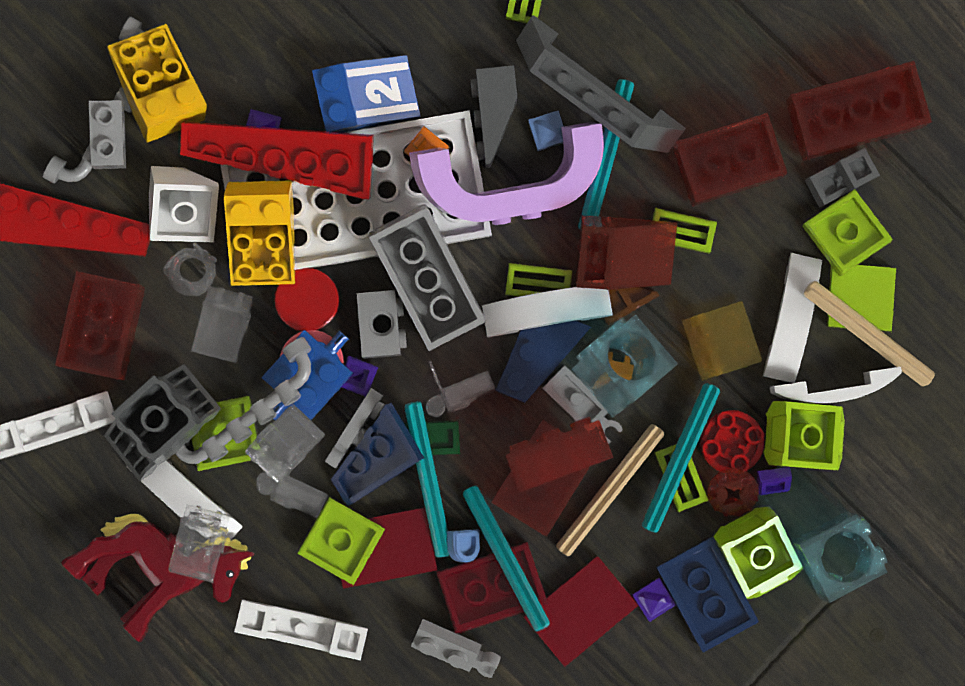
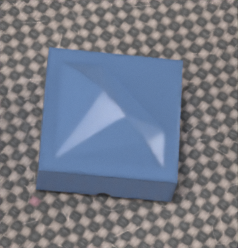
M559 111L528 120L537 151L563 144L561 127L564 126Z

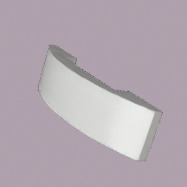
M790 253L784 279L785 287L772 344L769 346L763 373L764 377L795 383L815 306L812 301L805 297L804 291L811 282L817 281L819 283L822 260Z
M608 284L547 291L482 306L486 320L487 337L519 332V330L575 320L585 321L613 316Z
M901 367L864 372L865 385L808 394L806 381L772 386L770 387V392L780 398L800 403H836L873 393L892 382L902 373Z
M108 391L21 420L1 424L0 459L44 447L112 424L115 417L111 414L114 410Z
M169 460L158 465L151 475L141 480L158 498L207 540L214 541L218 537L223 539L229 537L231 541L243 527L220 505L214 503L179 472Z
M242 600L234 632L263 639L269 638L361 660L368 628L306 612Z

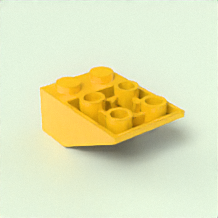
M167 24L107 46L133 116L147 143L181 130V123L184 121L201 122L205 120L207 104Z
M292 181L228 182L224 193L231 286L295 284Z

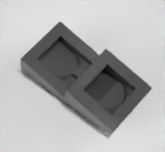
M863 148L807 178L805 182L820 208L875 179L880 174L866 148Z

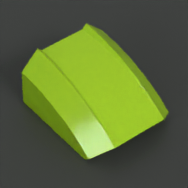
M773 401L766 412V440L763 453L768 465L839 470L842 460L845 422L843 407Z
M771 507L754 508L753 511L725 526H721L714 536L719 549L747 599L764 595L793 579L803 569L778 515Z

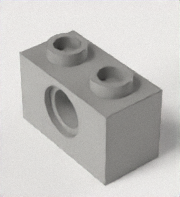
M122 100L89 101L91 166L93 169L126 168L125 114Z
M395 290L357 293L362 358L401 356V348H407L405 329H399L398 321L399 316H404L401 298L396 297ZM379 316H387L391 320V328L385 333H378L374 330L373 323Z

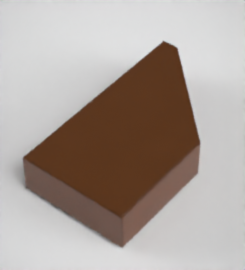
M619 282L608 289L613 316L603 318L609 326L659 297V294L653 290Z

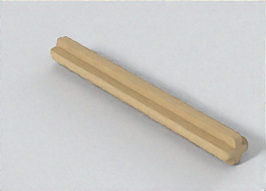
M813 281L806 287L804 291L806 298L893 365L901 367V370L923 387L931 383L935 376L934 371L817 281Z
M651 424L557 543L556 547L566 556H570L663 438L664 432L658 426Z

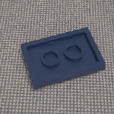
M712 536L656 566L702 652L711 649L759 622Z

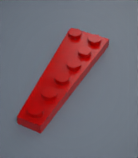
M186 121L181 123L180 155L216 164L230 165L245 171H255L274 178H284L303 185H313L361 199L369 200L371 198L374 135Z
M0 183V241L146 257L150 243L149 224Z

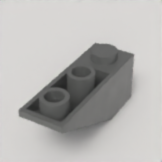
M514 66L476 69V78L470 79L472 98L478 97L479 110H474L475 129H482L483 141L477 142L478 160H485V168H490L517 103Z

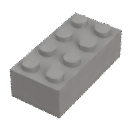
M426 203L369 232V239L428 351L486 322L480 306Z

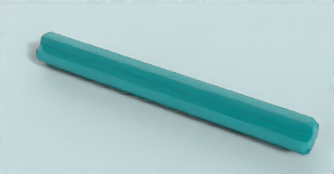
M619 79L615 92L630 102L634 83L625 79ZM606 127L603 132L604 148L602 162L595 179L588 188L578 225L579 229L586 232H594L596 229L620 140L618 136Z
M705 383L702 386L643 519L642 527L651 532L657 533L660 529L719 396L720 389L709 383Z
M410 402L405 405V413L409 432L424 456V459L416 463L434 552L436 557L449 556L447 547L448 529L422 403Z
M478 486L466 489L463 492V496L533 629L536 632L545 629L550 625L549 619Z

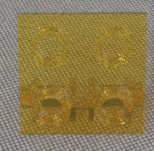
M742 301L682 320L702 381L762 361Z

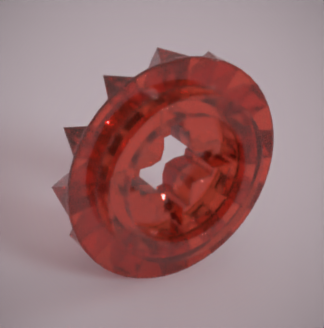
M730 468L717 473L709 483L707 491L708 501H710L714 511L717 510L723 513L725 517L728 515L740 517L741 514L747 511L751 512L755 503L758 502V484L750 473L742 469ZM726 487L733 491L740 489L739 496L741 501L734 497L727 499L728 492Z

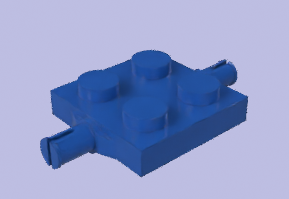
M305 330L296 338L304 337L311 347V351L308 353L311 361V373L304 385L298 389L301 397L289 406H285L281 402L273 408L277 414L273 418L277 421L281 414L290 407L298 410L311 421L353 374L352 371L341 363L339 356L336 354L349 340L343 333L338 331L327 345L314 339ZM283 353L262 376V379L275 389L280 383L291 379L297 373V361L290 363Z

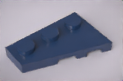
M575 320L521 330L496 391L525 403L591 327Z
M392 403L384 406L380 412L381 415L365 432L364 438L356 449L351 451L331 478L347 507L424 459L423 454Z

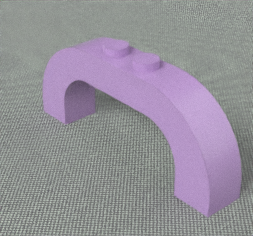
M587 122L561 127L564 144L562 163L550 178L541 182L480 193H468L455 181L451 169L449 149L445 148L410 152L413 176L426 199L436 208L451 216L474 222L492 221L493 225L510 223L511 217L522 215L523 219L539 218L542 216L541 212L557 209L573 202L592 184L599 171L603 157L602 123Z

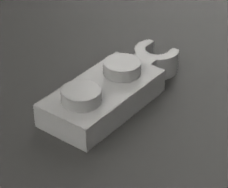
M566 366L542 388L587 433L595 427L598 430V437L603 443L609 444L611 442L605 436V429L607 427H614L619 433L623 430L618 422L607 420L604 417L610 409Z
M372 388L370 389L325 460L326 463L337 468L352 444L356 447L358 446L366 432L363 429L369 418L375 420L385 405L380 402L383 395Z
M424 619L411 647L420 650L426 655H431L450 663L453 667L461 668L468 672L473 667L480 674L488 678H492L501 659L496 653L480 651L481 644Z

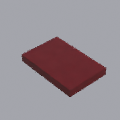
M425 507L368 518L385 528V531L355 584L352 585L343 579L341 581L344 589L437 571Z
M528 542L511 547L541 606L548 604ZM494 553L436 572L456 634L524 612Z
M596 556L546 597L548 604L543 605L542 608L549 619L550 625L536 633L565 667L639 605L602 560ZM525 615L524 618L532 627L527 615Z

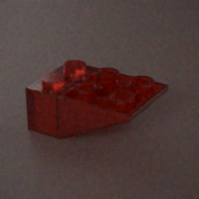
M581 215L576 270L577 288L613 290L671 285L677 222Z

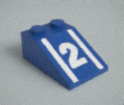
M407 55L343 63L312 70L326 132L344 133L421 117Z

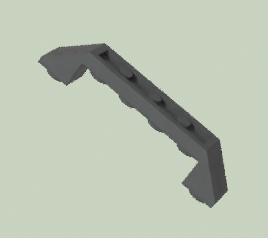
M534 15L529 19L516 41L530 72L596 121L602 123L604 127L631 147L665 153L670 151L686 129L684 126L661 109L653 119L648 117L555 48L552 43L558 36L556 31Z

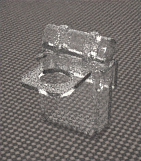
M209 286L205 302L202 301L203 308L191 351L237 363L244 333H247L251 318L249 312L252 307L253 297L245 295L243 292L237 293L225 290L224 287Z
M431 360L428 361L429 368L440 392L439 395L430 398L426 403V411L432 417L441 416L445 408L447 413L464 409L472 401L495 390L488 371L442 389Z
M292 404L273 424L270 423L256 437L253 443L245 450V453L251 458L253 463L256 462L266 472L269 478L271 477L276 483H279L286 475L293 471L323 439L325 434L300 409Z
M294 446L280 476L278 477L270 472H263L257 478L256 487L258 492L263 495L271 494V501L288 509L296 508L318 518L328 494L285 475L297 452V447Z
M187 504L184 516L180 519V527L169 564V572L213 583L220 555L223 553L226 544L231 515L223 514L222 511L217 510L215 512L203 509L202 506Z

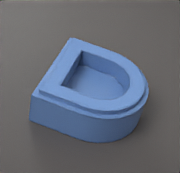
M480 530L447 531V547L450 557L457 562L473 561L480 550Z

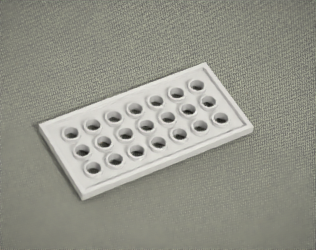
M470 111L344 132L374 135L373 155L377 151H386L391 157L390 163L382 168L372 164L371 198L369 200L363 199L359 204L350 203L345 194L332 192L329 189L313 185L299 184L296 181L292 182L293 198L299 199L302 203L301 211L294 215V230L302 229L307 233L306 243L299 247L294 246L295 270L378 257L369 239V232L383 226V219L388 213L394 212L402 216L425 203L432 211L433 218L447 244L492 236L489 221L474 222L460 218H450L446 213L431 204L422 192L414 193L411 191L409 182L414 177L411 162L407 161L403 156L405 148L425 126L441 140L445 139L452 143L453 151L450 154L452 171L459 177L457 184L468 193L484 192ZM221 165L225 190L228 182H247L249 176L256 173L255 171L237 169L230 165ZM263 174L265 181H280L279 178ZM386 181L392 182L396 186L395 195L389 199L382 198L378 194L379 185ZM324 192L333 196L332 206L326 210L319 209L315 204L316 197ZM358 218H365L370 222V230L365 235H357L352 231V224ZM329 223L335 224L339 229L337 238L332 241H326L321 237L322 227Z

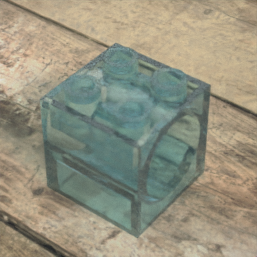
M634 315L627 322L622 317L578 354L576 358L580 362L572 368V371L613 418L677 365V362L638 316ZM609 348L618 349L630 357L635 367V380L624 379L612 369L608 359Z
M845 512L791 541L797 557L819 599L831 603L887 573L884 566L888 562L880 546L874 547L869 535L872 534V530L863 516L859 518L857 514ZM840 532L841 536L854 538L859 548V558L856 567L845 577L826 572L821 559L826 541Z

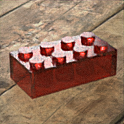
M915 61L791 94L786 100L803 161L922 129L932 122Z

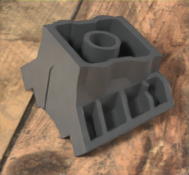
M185 364L164 376H153L111 414L115 417V420L104 437L135 477L141 481L151 475L158 465L168 460L195 436L205 423L214 419L221 408Z

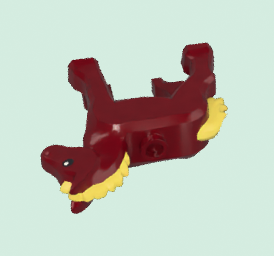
M128 514L115 517V522H106L105 527L100 529L105 536L96 537L87 547L66 557L61 564L73 577L79 580L82 578L92 591L99 596L106 588V577L112 566L122 558L133 556L142 572L154 587L120 619L125 623L123 625L124 629L136 641L142 642L148 632V625L157 611L162 609L169 600L193 590L208 578H210L213 585V597L218 602L228 601L232 596L233 586L240 571L248 569L246 562L254 556V553L247 551V546L241 545V542L237 539L230 541L229 537L224 539L218 537L214 541H205L201 546H197L191 553L186 555L181 550L184 544L172 532L166 535L160 528L148 522L143 516ZM98 559L93 568L85 575L89 564Z

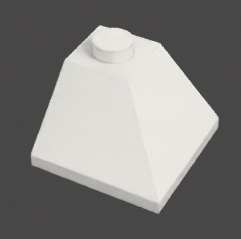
M151 166L149 186L150 241L214 242L219 184L183 167Z

